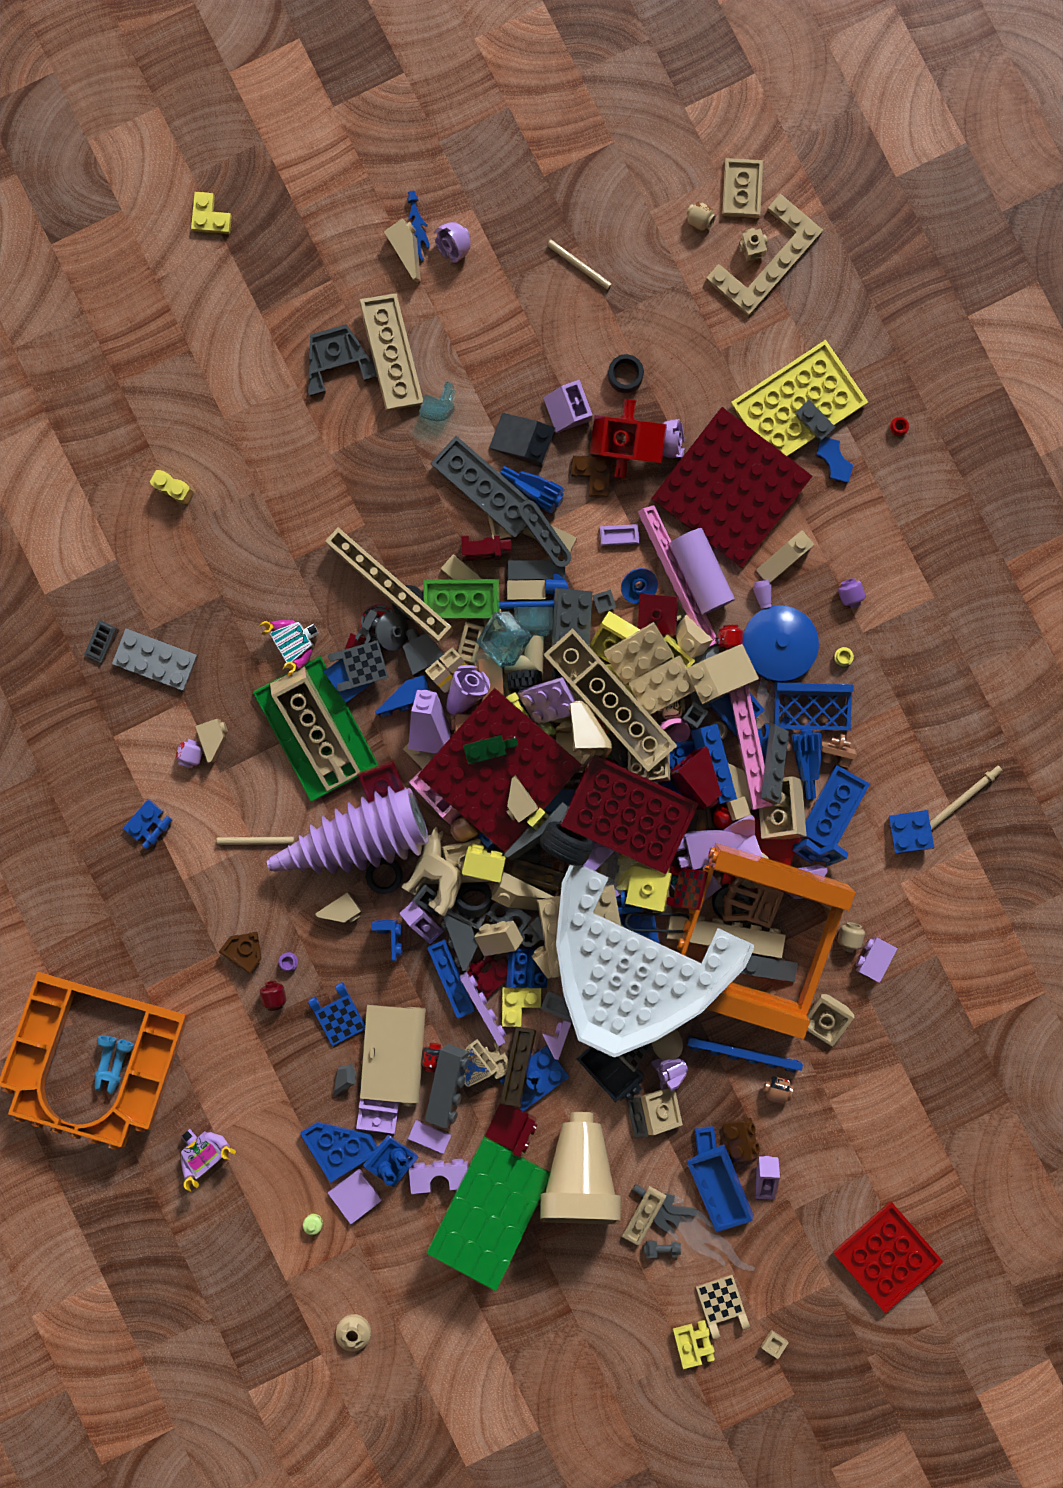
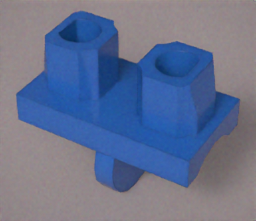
M625 890L621 891V896L616 897L620 922L624 921L623 914L643 912V907L625 904L627 898ZM631 916V920H641V916Z

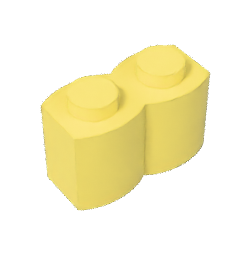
M156 470L150 480L151 485L159 492L170 495L181 504H188L194 494V491L185 482L173 479L168 473L161 470Z

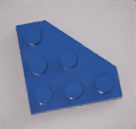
M316 1122L300 1132V1135L330 1183L366 1161L378 1147L369 1133Z

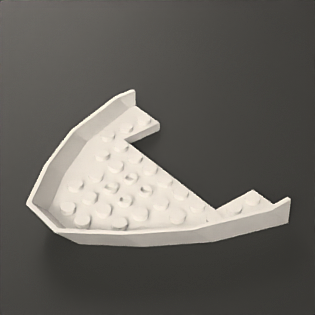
M570 864L562 881L556 947L563 993L578 1041L614 1058L654 1042L701 1014L745 969L754 950V945L719 928L716 930L702 963H699L594 914V909L609 877L583 865L574 866Z

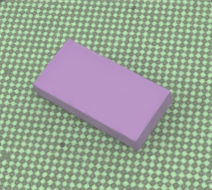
M638 524L600 526L601 546L639 544Z
M416 1120L408 1139L444 1154L451 1134Z

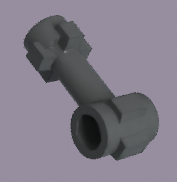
M645 1241L644 1254H646V1258H657V1253H672V1257H677V1255H681V1243L671 1241V1245H657V1241Z

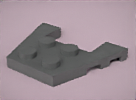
M347 324L310 334L309 396L326 392L321 376L322 371L357 361L359 362L364 380L377 377L375 365Z

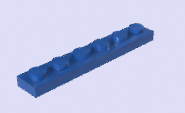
M687 1036L686 1044L694 1051L701 1052L702 1049L709 1050V1054L720 1056V1053L728 1054L730 1059L739 1060V1057L746 1058V1062L758 1064V1061L764 1062L767 1067L777 1069V1066L785 1067V1071L796 1073V1070L802 1071L803 1063L799 1060Z

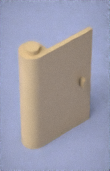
M367 1005L360 1099L402 1102L404 1106H415V1103H419L425 1008Z

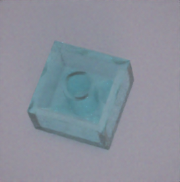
M509 611L494 612L476 643L499 667H506L516 664L533 636Z

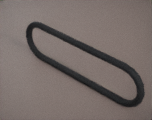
M635 912L626 916L625 926L633 932L685 933L683 930L632 929L628 926L627 921L629 917L634 915L683 916L688 918V920L690 916L683 913Z

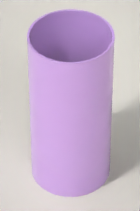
M702 528L690 531L669 543L702 615L717 610L735 600Z

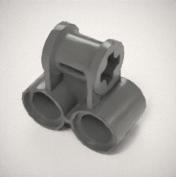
M540 915L521 933L523 938L521 943L524 946L531 947L541 939H544Z

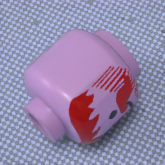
M188 739L187 742L179 744L175 756L176 760L179 761L178 764L189 768L199 765L203 754V748L198 746L199 742Z

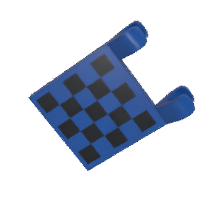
M343 982L336 986V990L341 996L340 999L321 1008L315 996L308 1001L332 1046L365 1029V1023Z

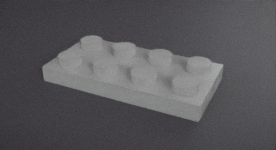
M125 629L112 664L185 691L198 655Z

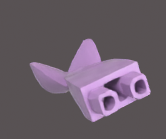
M752 815L734 822L723 831H688L685 833L677 850L685 849L687 854L677 857L679 867H691L693 870L708 865L710 859L708 858L710 848L714 847L715 842L763 857L755 836V819Z

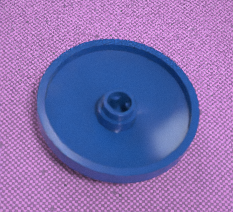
M777 605L765 608L751 618L743 632V646L756 673L764 679L774 682L794 680L806 673L816 660L819 649L816 628L804 613L793 607Z

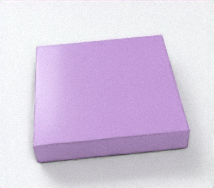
M360 1168L328 1192L350 1224L382 1201V1198Z

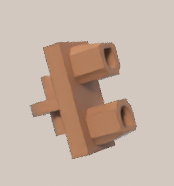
M840 734L839 739L832 738L831 743L822 742L821 760L823 762L832 763L833 756L837 755L840 756L838 764L849 768L852 760H856L857 754L855 749L850 748L851 742L845 741V735Z

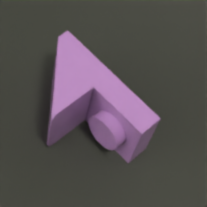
M563 1019L562 1023L558 1022L555 1031L558 1036L542 1032L556 1060H559L571 1022Z

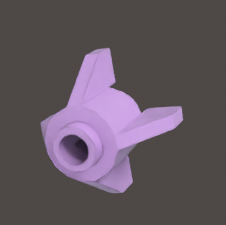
M679 1058L675 1060L656 1059L652 1061V1065L658 1072L661 1080L660 1088L665 1089L669 1087L671 1091L679 1088L688 1071L686 1063Z

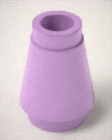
M769 580L754 582L753 590L760 609L771 607V584H769Z

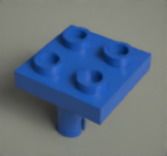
M387 1135L363 1165L371 1173L382 1179L386 1185L394 1187L419 1157L402 1143Z

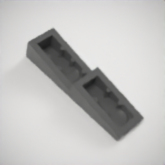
M562 802L537 831L530 826L504 855L513 862L539 844L540 837L547 824L553 821L561 822L568 806Z

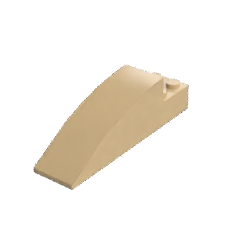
M573 628L543 654L648 772L677 747L675 742Z

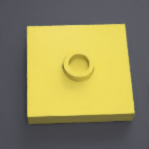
M633 865L625 904L664 912L672 873L664 874L654 869Z

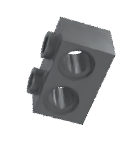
M495 902L487 913L490 916L488 920L493 924L519 918L522 922V925L518 928L520 934L532 918L521 909L509 908L498 902ZM498 906L506 909V914L503 917H498L495 914V909Z

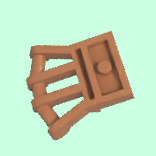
M736 877L732 883H729L728 893L723 898L724 914H722V920H747L770 928L784 892L751 882L757 888L756 892L739 887L744 879ZM736 892L752 897V903L748 904L734 899ZM732 905L749 911L743 914H732Z

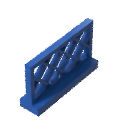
M774 682V725L783 729L851 731V705L854 685ZM780 694H787L792 700L785 707L779 703ZM801 695H806L811 700L804 708L796 701ZM821 695H825L829 700L823 708L816 702ZM839 696H847L846 705L841 709L834 701ZM793 703L801 709L794 717L787 711ZM812 703L820 710L813 718L806 712V709ZM831 704L839 710L832 718L825 712ZM785 712L791 720L786 725H779V716ZM804 712L810 721L805 725H800L796 719ZM821 713L829 719L824 726H820L815 721ZM842 714L846 718V726H838L833 720Z

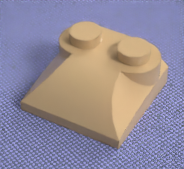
M821 994L816 998L814 1005L807 1014L810 1020L807 1031L833 1047L854 1019V1014L846 1005L830 995Z

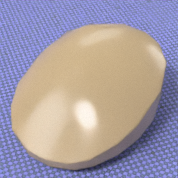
M676 1029L662 1038L651 1042L654 1052L663 1060H675L680 1056L683 1049L681 1036Z

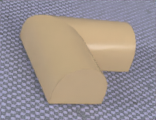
M525 636L524 655H505L504 674L514 671L518 672L519 670H539L543 675L544 637Z

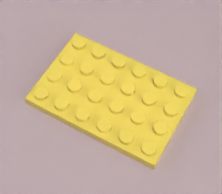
M824 340L732 401L731 406L744 424L786 456H789L816 438L795 415V412L808 400L833 425H836L865 406L868 401L828 342Z

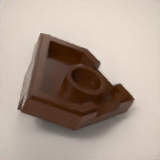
M258 932L230 936L219 950V953L250 975L262 959Z

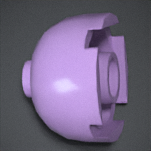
M456 222L445 223L434 231V234L437 233L435 243L438 250L445 258L448 255L452 259L450 262H458L469 252L471 246L470 233L462 225Z
M680 419L662 423L667 424L663 456L682 458L684 456L685 448H681L682 441L685 442L682 422H679Z

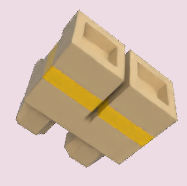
M453 647L439 658L449 671L438 660L425 670L428 676L444 693H449L452 677L457 668L467 665Z

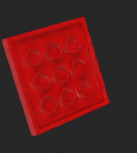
M889 1201L833 1251L834 1255L884 1313H887L944 1262L892 1201Z

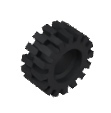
M519 670L518 672L514 671L507 674L508 690L511 692H518L521 689L543 683L542 672L539 670Z

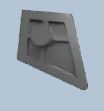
M354 1064L338 1067L334 1096H339L355 1085L357 1073L355 1072Z

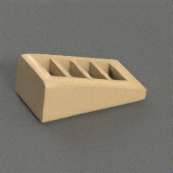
M466 620L458 649V654L464 661L475 663L485 625ZM468 628L479 630V633L468 631ZM466 635L477 638V641L467 639ZM464 643L475 645V648L466 647ZM462 650L473 653V656L462 654Z

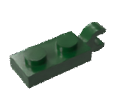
M502 735L463 746L468 764L506 755V748L518 746L519 744L517 737L503 740Z

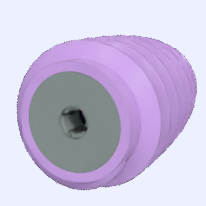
M388 786V795L383 798L375 791L374 801L370 803L364 797H361V806L356 809L348 802L347 813L342 815L335 808V818L329 821L322 816V826L316 829L310 824L309 834L305 837L299 835L297 842L291 846L288 845L286 849L270 857L267 860V866L270 871L274 872L291 871L292 869H300L305 872L307 868H312L316 873H321L323 867H326L330 873L336 874L338 865L347 873L351 872L353 863L360 870H365L367 860L375 867H379L381 857L392 864L395 853L404 860L408 857V849H411L418 856L421 854L422 845L428 844L425 820L419 803L410 788H405L395 793Z

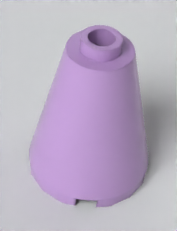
M463 665L457 668L452 677L446 702V709L450 714L454 716L456 714H463L487 694L490 682L483 671L480 673L475 670L476 667L471 665Z

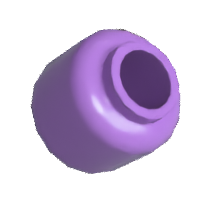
M855 578L841 582L838 593L842 604L851 608L862 605L861 601L866 598L862 583L856 581Z

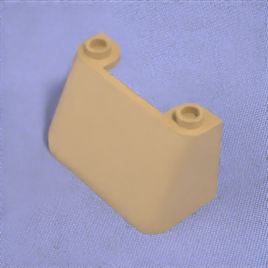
M574 701L568 707L571 713V722H561L556 727L555 740L582 764L576 773H584L594 754L606 759L612 751L610 739L589 706L583 701Z

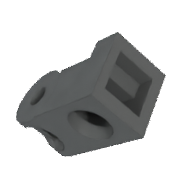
M693 702L682 717V720L694 730L698 728L708 711Z

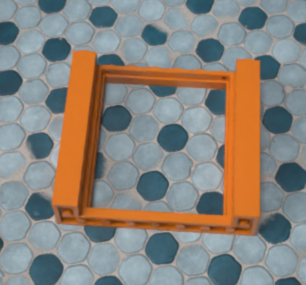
M715 842L714 847H711L708 853V858H710L708 865H705L702 870L707 871L708 876L701 907L714 870L831 907L798 1002L731 982L706 1008L713 1012L804 1039L810 1024L807 1014L843 911L850 910L856 892L846 883ZM689 909L691 915L689 920H686L684 923L683 931L685 933L683 939L680 938L677 944L678 953L684 956L700 913L699 910Z

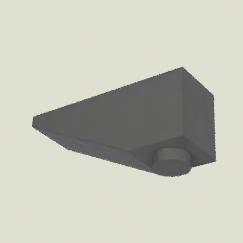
M751 954L745 969L740 974L795 982L798 963Z

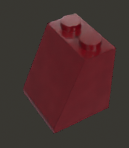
M707 746L692 751L670 770V781L682 796L699 803L696 810L713 807L718 802L717 798L722 795Z

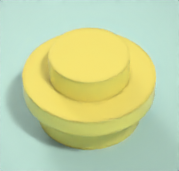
M846 647L839 648L834 654L835 662L842 667L850 665L854 659L853 652Z

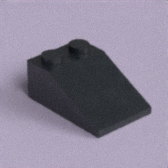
M502 413L489 449L543 468L556 427L536 420Z

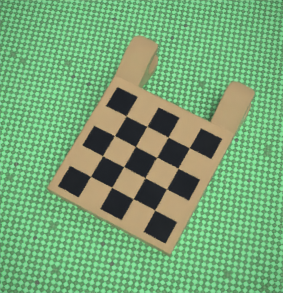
M733 1275L696 1286L713 1339L720 1337L716 1323L736 1316L739 1317L743 1329L750 1327Z

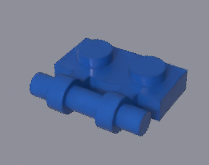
M147 799L123 829L137 841L144 836L146 840L142 846L149 849L152 844L155 845L161 833L167 831L168 825L173 819L167 815L161 820L159 817L164 811L150 799ZM156 823L157 828L150 833L148 831L149 828Z

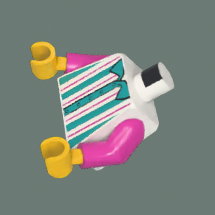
M277 620L270 623L264 621L259 625V627L264 626L266 628L261 633L262 635L273 631L270 635L286 661L282 670L285 668L291 670L287 676H291L295 670L307 664L314 647L310 639L319 634L314 624L305 629L299 622L294 620Z

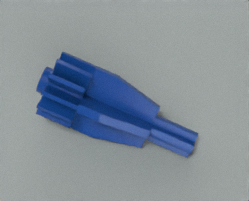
M503 466L500 474L505 479L514 483V486L545 511L552 513L555 507L557 508L562 504V496L565 489L553 481L549 482L540 476L523 471L519 474L506 466Z
M804 729L800 733L792 734L793 750L795 751L800 779L804 781L805 798L816 799L815 780L819 779L822 735L820 732H812V729Z

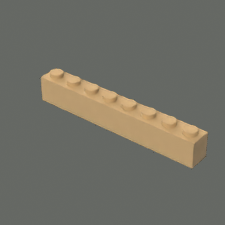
M339 527L326 539L325 542L330 549L438 644L442 645L454 632L452 626Z

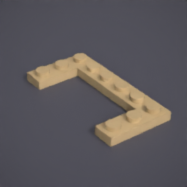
M779 194L767 211L794 233V236L748 288L744 286L720 264L706 278L708 283L748 317L823 232L822 228L782 194Z

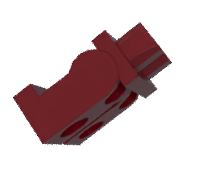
M461 536L463 561L490 560L494 557L495 560H501V556L511 555V540H500V536H494V539L487 537L480 541H469V536Z

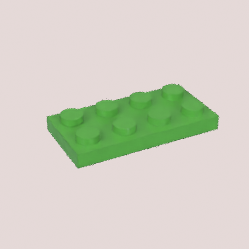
M499 579L423 580L424 603L441 618H500Z

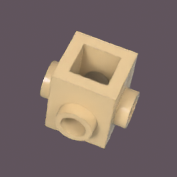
M755 228L746 230L742 234L741 241H739L740 251L744 252L746 261L765 257L767 252L766 246L768 245L766 235L762 234L761 229L755 230Z

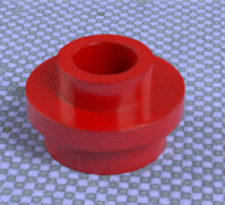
M896 417L890 423V431L895 436H903L909 430V423L903 417ZM896 424H900L902 430H898Z

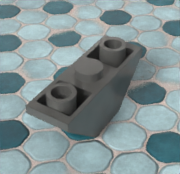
M447 914L443 916L444 920L441 923L444 931H448L451 937L448 939L451 950L455 949L457 957L454 958L457 967H461L465 971L478 946L474 938L475 932L472 926Z

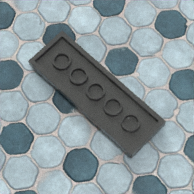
M455 436L431 462V465L516 539L527 527L518 514V507L522 502L529 499L459 437ZM525 507L524 512L529 514L530 508Z

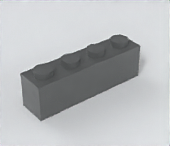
M450 1044L440 1049L425 1121L445 1129L452 1123H455L458 1116L456 1109L462 1097L460 1091L465 1083L464 1073L469 1065V1051Z

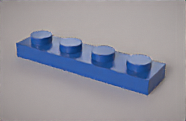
M444 939L428 946V951L457 1019L474 1012L475 1008L460 979L459 970L446 940Z

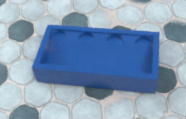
M725 1145L713 1148L687 1160L688 1167L716 1232L753 1220L754 1214Z

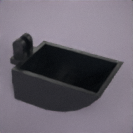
M590 1046L576 1058L615 1103L618 1100L622 1101L624 1098L630 1101L642 1090L640 1084L643 1081V1072L639 1068L633 1072L618 1056L614 1058Z

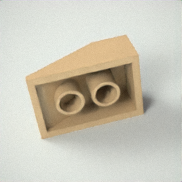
M743 644L707 658L686 669L702 704H709L759 679Z

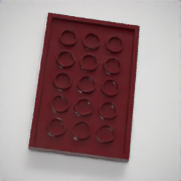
M594 754L584 771L560 826L667 874L699 803Z

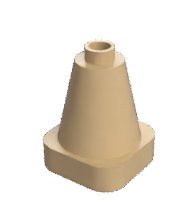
M571 1112L570 1122L562 1123L546 1193L541 1194V1222L618 1224L621 1221V1196L615 1195L601 1124L593 1123V1113Z

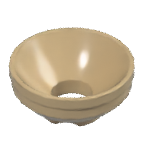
M351 1314L345 1316L339 1321L336 1328L337 1342L347 1351L355 1352L363 1349L371 1337L370 1324L360 1315ZM349 1331H355L358 1339L353 1342L349 1341L346 1334Z

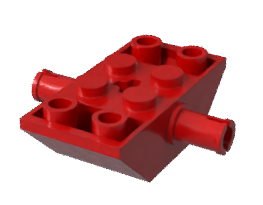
M624 399L623 416H620V418L594 415L590 453L615 457L617 459L615 477H627V466L630 459L662 463L667 424L636 420L634 413L637 400Z

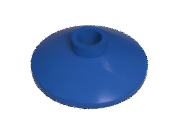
M645 568L630 571L621 583L623 597L633 604H639L640 594L655 595L658 589L656 575Z

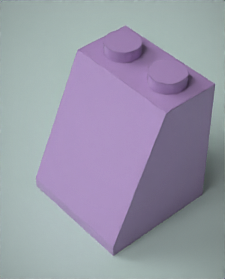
M417 690L411 711L408 749L437 753L451 738L452 730H450V724L437 693L430 692L429 690Z

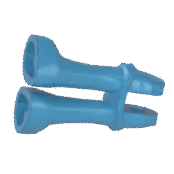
M99 1036L97 1044L102 1047V1056L98 1070L94 1075V1087L96 1091H101L104 1080L109 1081L107 1093L113 1094L121 1080L120 1073L127 1053L132 1052L134 1044L123 1039L117 1041V1038L111 1036ZM116 1045V1055L112 1070L108 1071L111 1056Z

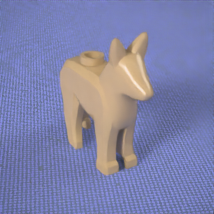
M435 827L432 834L428 835V844L422 845L423 851L417 861L412 877L407 883L402 885V888L416 895L427 879L439 882L437 896L428 905L442 916H445L448 909H451L454 905L458 891L463 883V874L456 868V862L450 858L445 860L441 857L443 831L438 833V828Z

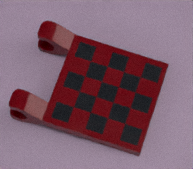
M670 866L669 873L679 877L674 898L667 897L666 905L700 911L708 872Z

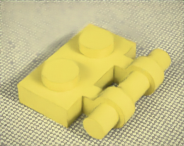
M705 1320L698 1322L699 1330L697 1331L693 1330L692 1324L673 1328L683 1369L702 1365L701 1356L706 1355L708 1362L715 1360L713 1354L715 1350L710 1342V1330L706 1327ZM702 1338V1348H698L696 1339Z

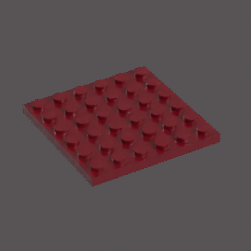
M721 407L651 499L691 530L702 528L709 544L742 568L813 476L724 407Z
M494 687L417 776L506 853L529 827L527 823L529 816L518 822L517 819L513 821L507 813V810H509L507 805L512 777L516 775L538 806V809L544 810L581 768L582 764ZM502 735L503 740L517 737L519 745L506 748V755L468 764L463 745Z

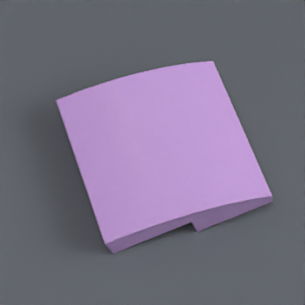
M360 1099L356 1129L395 1135L399 1102Z

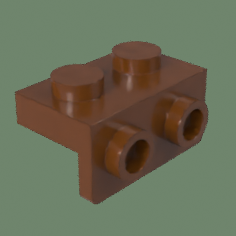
M751 1117L723 1124L731 1162L752 1161L759 1156L760 1146L756 1141V1128L754 1123H752Z

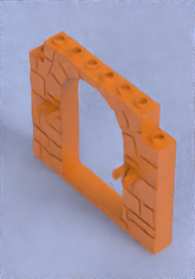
M37 972L0 1076V1087H3L2 1091L14 1094V1091H16L8 1115L14 1116L12 1120L22 1123L25 1122V1119L32 1121L31 1125L43 1128L44 1125L50 1126V1131L62 1134V1131L70 1132L69 1136L81 1139V1136L87 1137L90 1143L98 1145L100 1141L108 1143L107 1147L118 1150L119 1147H125L132 1125H134V1130L145 1132L146 1129H152L188 1016ZM75 992L146 1012L115 1103L98 1120L79 1125L59 1118L49 1106L45 1094L47 1073L54 1058L55 1049Z

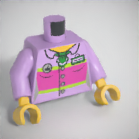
M189 1129L181 1136L188 1144L181 1151V1165L185 1179L184 1188L191 1192L190 1186L192 1183L194 1187L198 1188L199 1183L194 1180V1177L196 1179L199 1178L221 1158L230 1160L228 1157L229 1152L231 1154L236 1153V1150L230 1148L222 1135L204 1131L197 1137Z

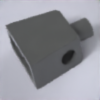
M415 627L405 632L409 642L403 645L414 676L424 672L437 660L442 662L439 658L443 653L427 633L419 636Z

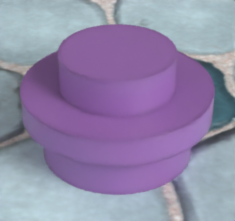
M286 952L280 956L279 966L283 971L290 972L296 969L298 958L295 954Z

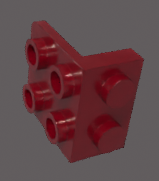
M499 1104L486 1132V1137L512 1149V1154L520 1157L521 1153H525L530 1142L527 1141L529 1135H534L538 1125L535 1123L536 1117L524 1111L522 1112V1110L515 1107Z

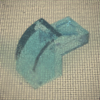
M445 382L440 399L425 394L419 411L420 417L432 421H443L452 415L455 406L450 401L453 402L456 394L452 383Z

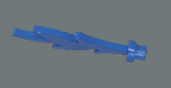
M409 191L407 202L411 203V212L408 218L411 220L415 216L412 225L416 230L414 235L417 236L418 254L421 261H424L421 243L424 241L428 249L430 248V243L421 225L425 227L428 225L418 212L416 202L419 201L418 196H416L415 191Z

